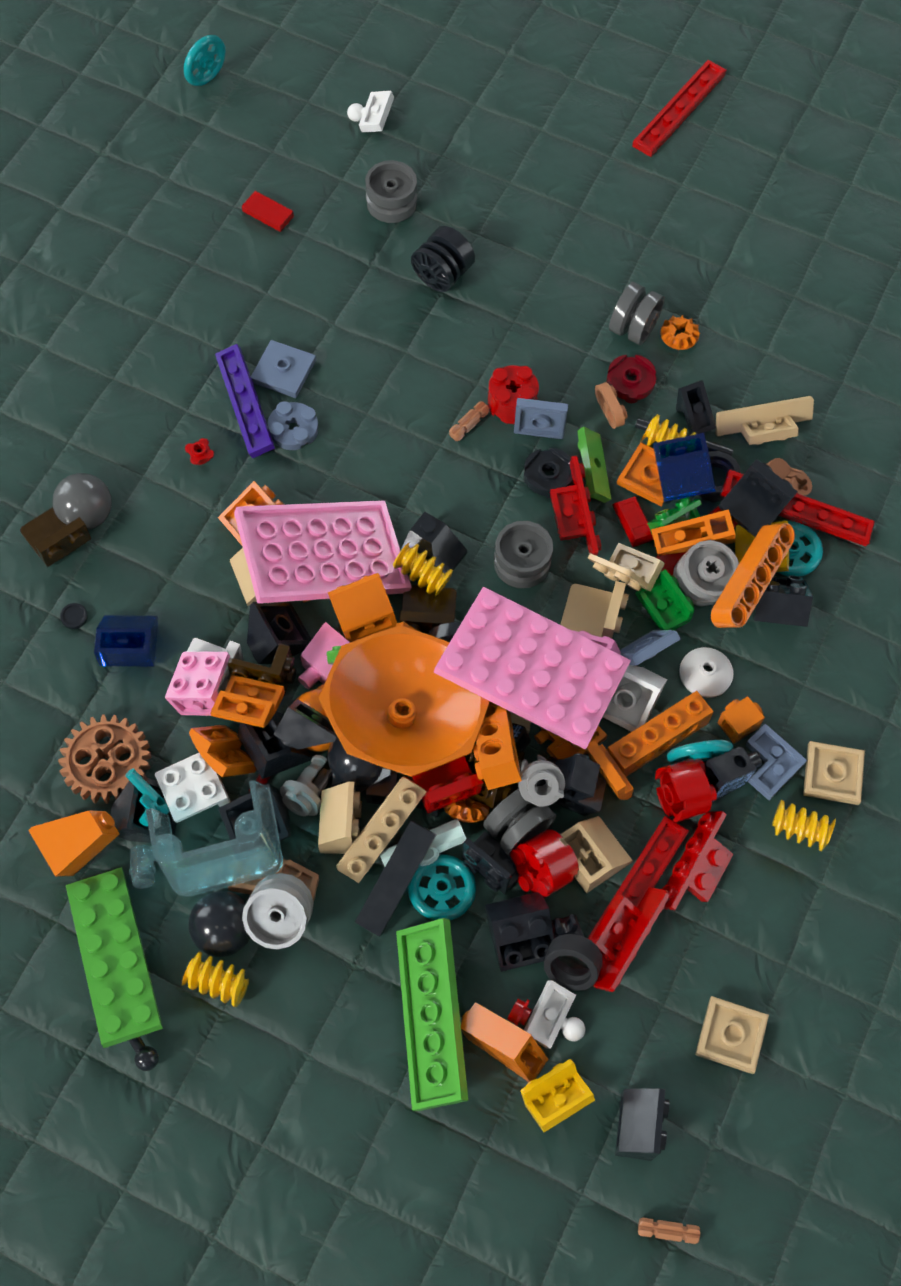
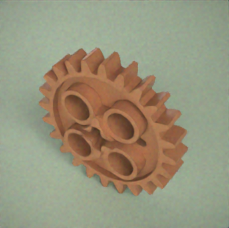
M102 715L101 721L98 723L91 717V725L89 726L80 722L82 730L79 732L72 729L71 732L74 738L64 739L68 748H60L61 754L65 756L58 759L59 764L64 767L60 770V773L63 777H66L64 781L67 786H72L71 790L75 795L81 791L80 795L83 800H86L90 795L94 803H97L100 796L103 797L106 804L112 795L117 800L129 782L125 777L129 770L134 768L140 775L146 777L142 770L150 769L149 763L145 761L151 758L150 752L146 751L150 746L148 741H143L145 739L143 731L137 732L138 727L135 723L129 726L127 718H124L119 723L116 715L112 717L111 721H107L105 715ZM111 737L110 741L106 744H99L102 738ZM125 753L131 754L129 759L125 761L119 760L121 755ZM84 757H91L87 764H79ZM111 773V777L107 781H99L103 774Z

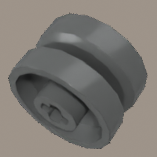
M395 160L375 164L368 171L365 178L368 211L379 221L396 223L408 219L417 207V178L415 172L405 163Z
M632 281L617 302L610 319L609 331L619 336H623L628 332V340L642 345L658 321L665 302V296L654 291L646 295L645 287Z
M516 521L506 525L499 532L495 542L494 569L503 582L515 588H531L540 584L547 577L553 555V541L548 531L539 524L530 521Z
M518 789L493 809L484 821L483 826L492 837L502 836L500 846L508 856H511V851L518 845L547 830L553 824L557 815L549 806L539 807L524 800Z

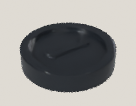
M71 603L61 610L60 619L65 627L78 629L86 623L88 614L85 607L81 604Z

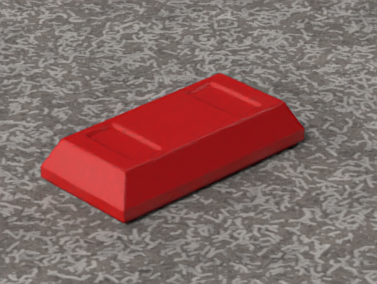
M636 496L612 504L632 547L654 540L647 524L648 520Z

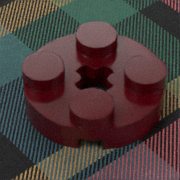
M622 355L614 359L610 364L606 382L615 388L617 397L632 404L652 393L656 383V370L654 365L643 356L627 357V355ZM626 375H636L637 377L635 381L627 379Z

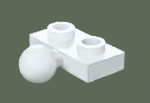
M392 91L371 92L366 107L358 103L349 106L347 115L352 121H360L359 127L361 132L383 130L394 100Z
M552 980L547 981L524 1031L530 1033L535 1041L546 1049H551L560 1028L567 1040H580L585 1034L583 1021L577 1017L566 1018L576 995Z

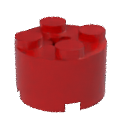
M510 365L493 371L488 388V407L490 413L501 418V421L504 423L515 424L517 398L538 400L539 384L530 367Z
M701 759L680 761L658 768L655 773V780L660 779L661 787L656 788L659 802L668 817L672 815L675 817L672 820L674 822L709 812L712 801L717 799L716 790L708 782L705 774V765Z
M545 830L511 851V858L519 874L518 883L524 891L538 892L543 897H547L574 880V876L578 874L579 867L576 855L570 845L565 846L559 840L563 837L558 832Z

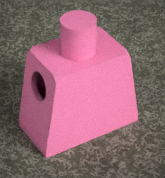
M326 622L301 654L302 665L306 670L298 677V680L307 689H310L318 680L325 684L332 668V664L327 662V651L332 650L334 646L350 643Z

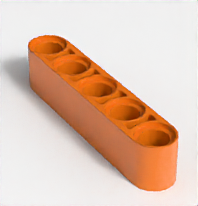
M770 524L761 527L712 608L711 620L714 626L718 628H737L746 624L794 542L795 533L790 524Z

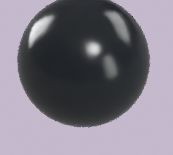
M339 738L330 743L328 763L332 773L342 783L354 782L355 787H366L379 778L384 767L347 754Z
M216 891L205 895L194 905L189 916L188 928L190 937L198 949L210 956L226 957L239 952L245 947L251 937L245 931L242 921L243 908L247 903L242 897L228 891Z

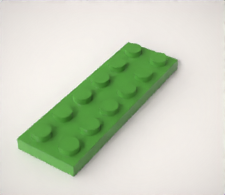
M122 867L66 885L103 1048L163 1029Z
M442 918L396 931L412 1110L422 1111L469 1101L450 920Z

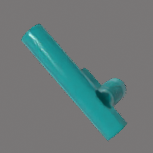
M134 768L126 773L125 777L143 794L139 800L146 808L139 819L142 825L149 826L158 811L162 815L170 812L166 801Z

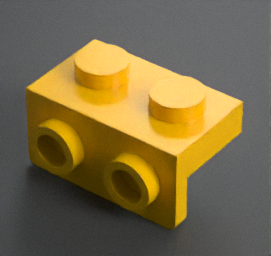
M572 1059L557 1064L550 1072L538 1079L531 1080L521 1089L526 1108L543 1132L548 1131L595 1101L594 1094L578 1074Z

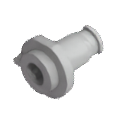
M321 755L313 756L312 763L303 770L296 781H285L280 788L283 803L295 814L315 816L319 813L321 807L319 796L328 785L329 778L333 776L331 769L323 768L321 770L327 761L326 757Z
M537 755L538 761L528 764L526 759L522 761L520 773L522 781L518 782V788L524 800L543 807L551 805L559 798L564 797L565 779L557 765L547 761L543 756ZM544 779L545 785L538 787L536 783Z

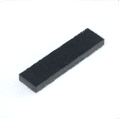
M410 821L355 923L379 937L382 935L437 834L414 821Z

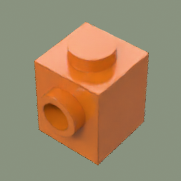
M747 696L741 701L735 699L725 707V711L721 713L717 723L733 744L760 728L765 717L761 707L756 702H752Z

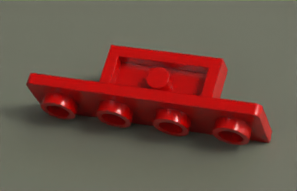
M576 455L572 456L570 461L574 485L550 489V497L560 541L586 537L589 554L597 556L598 551L601 550V540L599 535H595L593 526H596L594 511H589L590 491L588 487H584L582 479L585 478L584 465L578 462Z
M723 811L707 812L699 819L698 827L693 837L686 843L681 859L674 865L669 881L662 888V890H666L670 894L664 909L676 910L686 889L701 902H708L733 856L732 852L714 838L727 815Z
M649 887L638 907L632 904L625 896L617 895L590 939L598 946L602 956L606 959L600 970L599 977L593 985L595 988L614 992L621 983L623 975L630 963L635 959L637 951L650 933L651 927L670 897L666 890Z

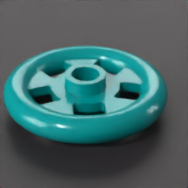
M216 35L204 36L189 50L184 62V76L189 84L203 86L219 73L226 55L225 44L220 37ZM213 44L211 51L208 50L209 45ZM197 68L198 72L194 75L193 71Z
M788 521L795 533L792 545L797 549H789V560L793 561L792 566H789V571L777 573L784 576L795 575L801 577L811 573L818 567L823 556V546L817 533L809 526L795 521ZM805 536L811 544L805 546L800 538ZM804 553L811 557L807 563L800 560Z
M726 740L690 743L670 750L667 753V760L672 764L687 759H701L705 762L733 750V744Z
M441 854L434 863L419 866L408 886V894L414 908L424 917L431 920L442 918L454 920L462 916L471 907L476 896V881L472 871L463 864L462 860L454 856ZM448 866L449 873L436 874V867ZM423 875L431 878L428 888L419 886ZM462 876L465 887L457 889L453 878ZM439 883H445L448 886V888L444 891L438 890L437 885ZM429 895L438 901L435 908L428 906L424 902ZM456 896L460 902L453 908H449L446 901Z

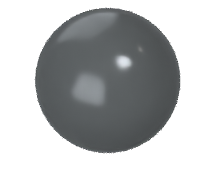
M76 473L67 476L57 485L53 494L54 512L65 524H69L80 517L86 524L87 529L90 530L101 525L111 511L112 498L108 487L101 479L88 473Z

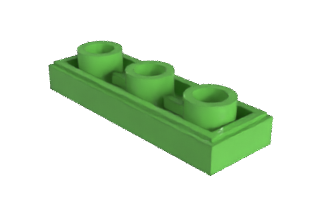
M582 427L577 430L579 439L578 448L581 452L582 463L585 469V487L589 488L590 498L606 503L612 499L601 436L599 433Z

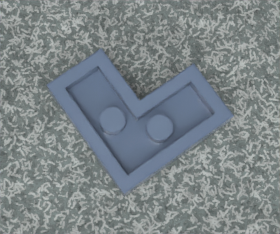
M766 724L745 745L752 752H756L765 763L748 782L768 800L807 762L801 754Z

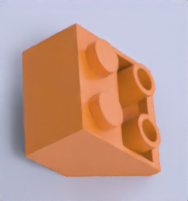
M379 573L364 576L358 581L339 586L335 590L327 592L345 639L349 642L396 627L397 620Z

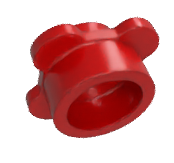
M201 438L198 442L188 443L185 446V451L189 453L192 464L202 465L214 457V451L209 448V441L207 439Z
M517 999L507 1020L514 1023L517 1027L519 1023L525 1025L532 1012V1009L528 1008L530 1000L527 999L524 1002Z

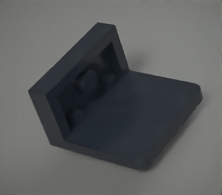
M756 459L720 502L719 508L722 511L729 509L731 518L756 537L761 527L770 525L798 491L793 488L789 481L775 474L769 465Z

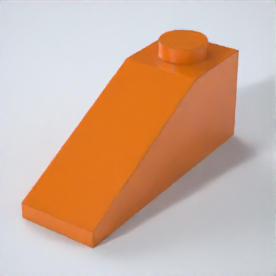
M729 509L651 529L658 555L687 552L692 546L701 541L713 540L724 545L736 542V534Z

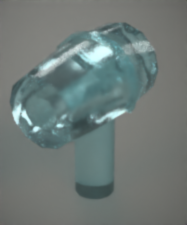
M137 845L131 848L129 875H131L132 885L135 888L145 889L155 884L156 867H154V861L158 853L148 845Z

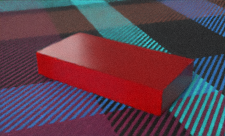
M254 191L242 205L244 213L279 232L294 217V212L291 209L257 191Z

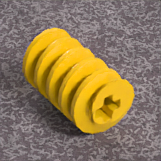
M657 414L649 423L641 442L648 437V446H651L656 441V450L660 451L666 446V455L675 451L674 459L676 460L684 455V463L686 464L697 443L696 433L693 432L689 437H686V428L678 433V424L675 423L671 428H668L669 420L665 419L660 424V415Z
M409 543L406 544L394 560L393 567L397 569L402 566L401 573L403 575L411 572V581L419 579L418 586L421 588L428 584L426 592L431 594L436 591L435 596H437L448 583L453 570L450 569L445 573L442 572L444 563L435 567V556L427 561V550L418 554V544L411 548Z
M780 800L772 826L775 827L776 836L783 830H786L787 840L793 834H797V843L799 844L805 837L808 838V847L810 848L816 841L819 842V851L822 852L829 843L836 819L829 825V817L827 815H823L818 821L816 811H813L807 817L806 808L802 807L796 813L795 804L792 803L785 809L784 800Z
M199 951L187 966L182 979V986L187 982L191 990H195L199 986L201 994H206L210 990V997L213 999L221 994V1001L223 1003H227L231 999L232 1006L237 1007L241 1003L249 984V979H245V969L242 968L235 975L234 965L231 964L224 971L223 960H220L214 967L212 966L213 956H209L205 962H202V952Z

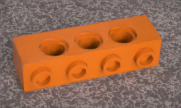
M695 691L610 745L607 751L627 777L706 726L714 711L699 692Z
M490 701L475 741L477 743L473 746L476 761H479L475 763L478 779H484L488 790L522 781L511 713Z

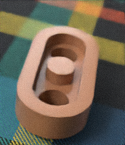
M607 382L596 385L595 394L597 401L610 426L614 429L623 426L625 419H627V411L623 405L619 404L615 388Z

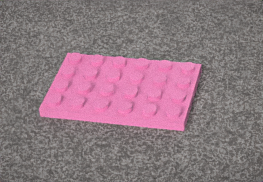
M385 501L236 507L234 514L257 604L330 599L327 592L335 590L339 586L358 581L364 576L379 573L387 595L402 594L410 591L412 588L408 574L403 575L401 573L402 566L397 569L393 567V562L400 553V548Z
M483 587L438 661L434 673L586 750L631 660Z

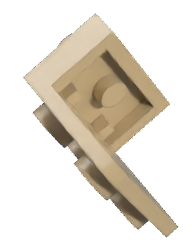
M618 543L609 561L591 553L588 556V559L594 563V569L604 573L605 577L615 582H619V580L625 582L626 586L636 591H640L643 588L651 592L665 564L660 559L621 543Z
M616 581L613 593L580 584L571 585L561 626L578 632L586 631L598 637L607 636L612 638L614 632L619 633L623 618L618 617L620 609L625 610L629 596V594L624 593L626 583Z

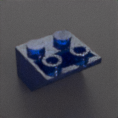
M704 433L653 443L664 502L716 492Z
M104 615L96 629L94 654L99 665L154 667L158 616Z

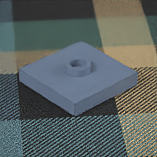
M271 340L252 373L251 380L259 386L297 398L316 362V355Z
M517 398L514 433L563 439L568 404Z
M652 630L620 649V655L631 660L629 665L636 666L679 641L680 637L677 631Z

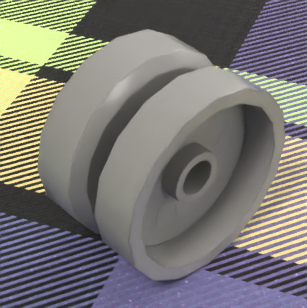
M713 540L701 541L692 546L678 560L673 570V576L677 579L682 593L688 596L694 605H713L720 597L738 567L739 562L733 551L723 543Z
M277 873L266 876L257 883L243 908L242 921L245 931L254 942L265 948L282 949L290 947L301 938L311 918L314 904L311 891L303 881L293 875Z

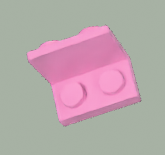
M228 652L182 653L165 695V699L180 715L211 716L210 712L219 694L217 690L230 658Z

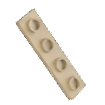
M812 396L717 412L716 435L722 436L741 432L749 445H759L764 442L797 437L798 427L795 422L812 420L814 399Z
M403 776L336 865L337 870L359 883L427 791Z

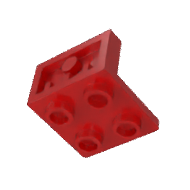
M465 756L412 776L414 783L427 791L422 797L427 813L479 794L483 785V781L478 779L477 773L472 774Z

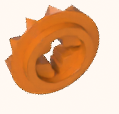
M673 315L669 320H665L660 332L664 343L677 350L693 347L700 335L698 325L693 323V319H685L683 315L677 318ZM682 328H685L684 333L681 332L680 334H677L675 336L676 330H681Z
M470 798L444 807L447 814L462 822H479L486 819L489 815V806Z

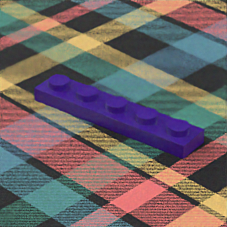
M235 344L216 353L215 356L249 455L255 458L274 449L275 446L241 348L238 344Z

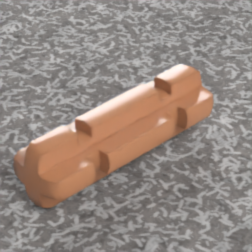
M483 401L478 402L474 409H471L458 421L459 424H455L449 430L450 437L455 441H460L465 436L464 433H468L481 421L479 418H484L489 413L488 405Z
M641 1218L638 1224V1234L645 1237L655 1235V1238L678 1242L685 1240V1243L697 1244L700 1240V1227L689 1224L685 1227L683 1223L663 1220L653 1222V1219Z

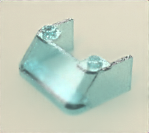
M255 780L249 781L254 810L242 813L236 819L234 826L236 839L184 853L181 841L178 837L172 835L169 815L152 808L146 809L153 855L176 894L190 897L276 874L281 869L283 857L270 788Z

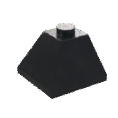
M424 512L410 529L401 548L402 550L408 543L410 548L418 544L417 553L420 554L427 550L426 560L428 561L435 556L434 566L437 567L444 563L442 571L444 573L450 569L454 570L467 554V549L451 529L427 512Z
M291 602L251 603L247 644L259 665L273 663L279 644L290 646L292 657L305 650L312 639Z
M140 775L165 800L158 781ZM129 781L111 809L110 815L114 819L115 827L120 833L117 837L134 842L173 844L177 823L174 821L171 812L162 815L158 811L149 826L142 825L139 819L146 808L139 800L143 794Z
M270 784L218 808L238 860H242L291 836L290 815L283 803V797L280 794V790Z

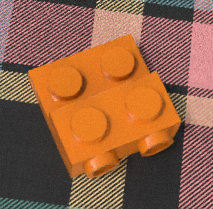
M253 481L218 518L242 545L234 514L236 507L285 504L279 499L273 500L276 494L267 485L261 487Z

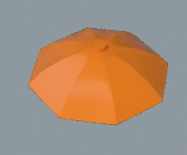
M401 625L342 645L319 696V701L347 754L410 777L470 754L490 701L434 673L438 661L450 642Z

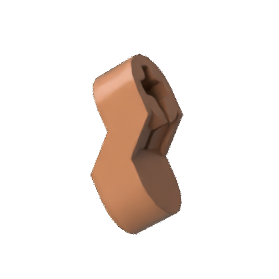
M775 458L766 463L780 478L789 481L793 488L798 491V494L806 496L811 492L812 482L804 471L791 468L786 461L780 458Z

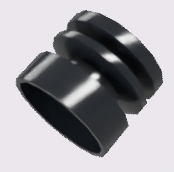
M448 226L438 227L427 239V242H424L411 256V264L418 277L427 286L439 292H447L475 262V253L468 240L460 232Z

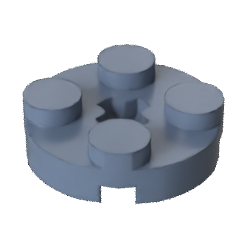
M283 401L270 414L268 429L277 446L286 450L301 449L302 445L307 443L309 445L315 440L318 434V420L313 408L302 403ZM297 423L300 426L290 430L288 424Z

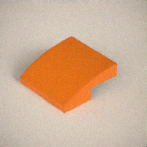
M231 675L225 691L220 690L210 714L213 717L265 728L285 694L284 686Z
M217 725L191 728L189 734L196 749L207 764L221 777L256 772L257 769L249 755L240 749L242 743L237 736L238 734L229 727Z
M595 740L590 742L586 752L593 762L600 764L599 771L614 793L621 800L631 798L634 788L603 744L598 745Z

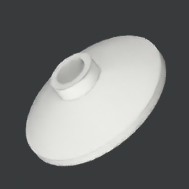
M707 647L694 649L685 655L680 664V679L691 693L698 691L702 697H716L723 694L732 683V665L729 659L716 649ZM703 666L711 667L712 671H706Z

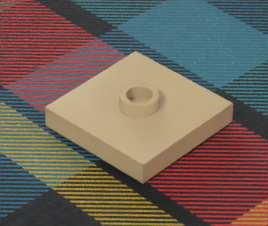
M810 741L807 748L803 796L859 805L862 796L865 750Z
M711 996L695 1055L754 1074L769 1015Z

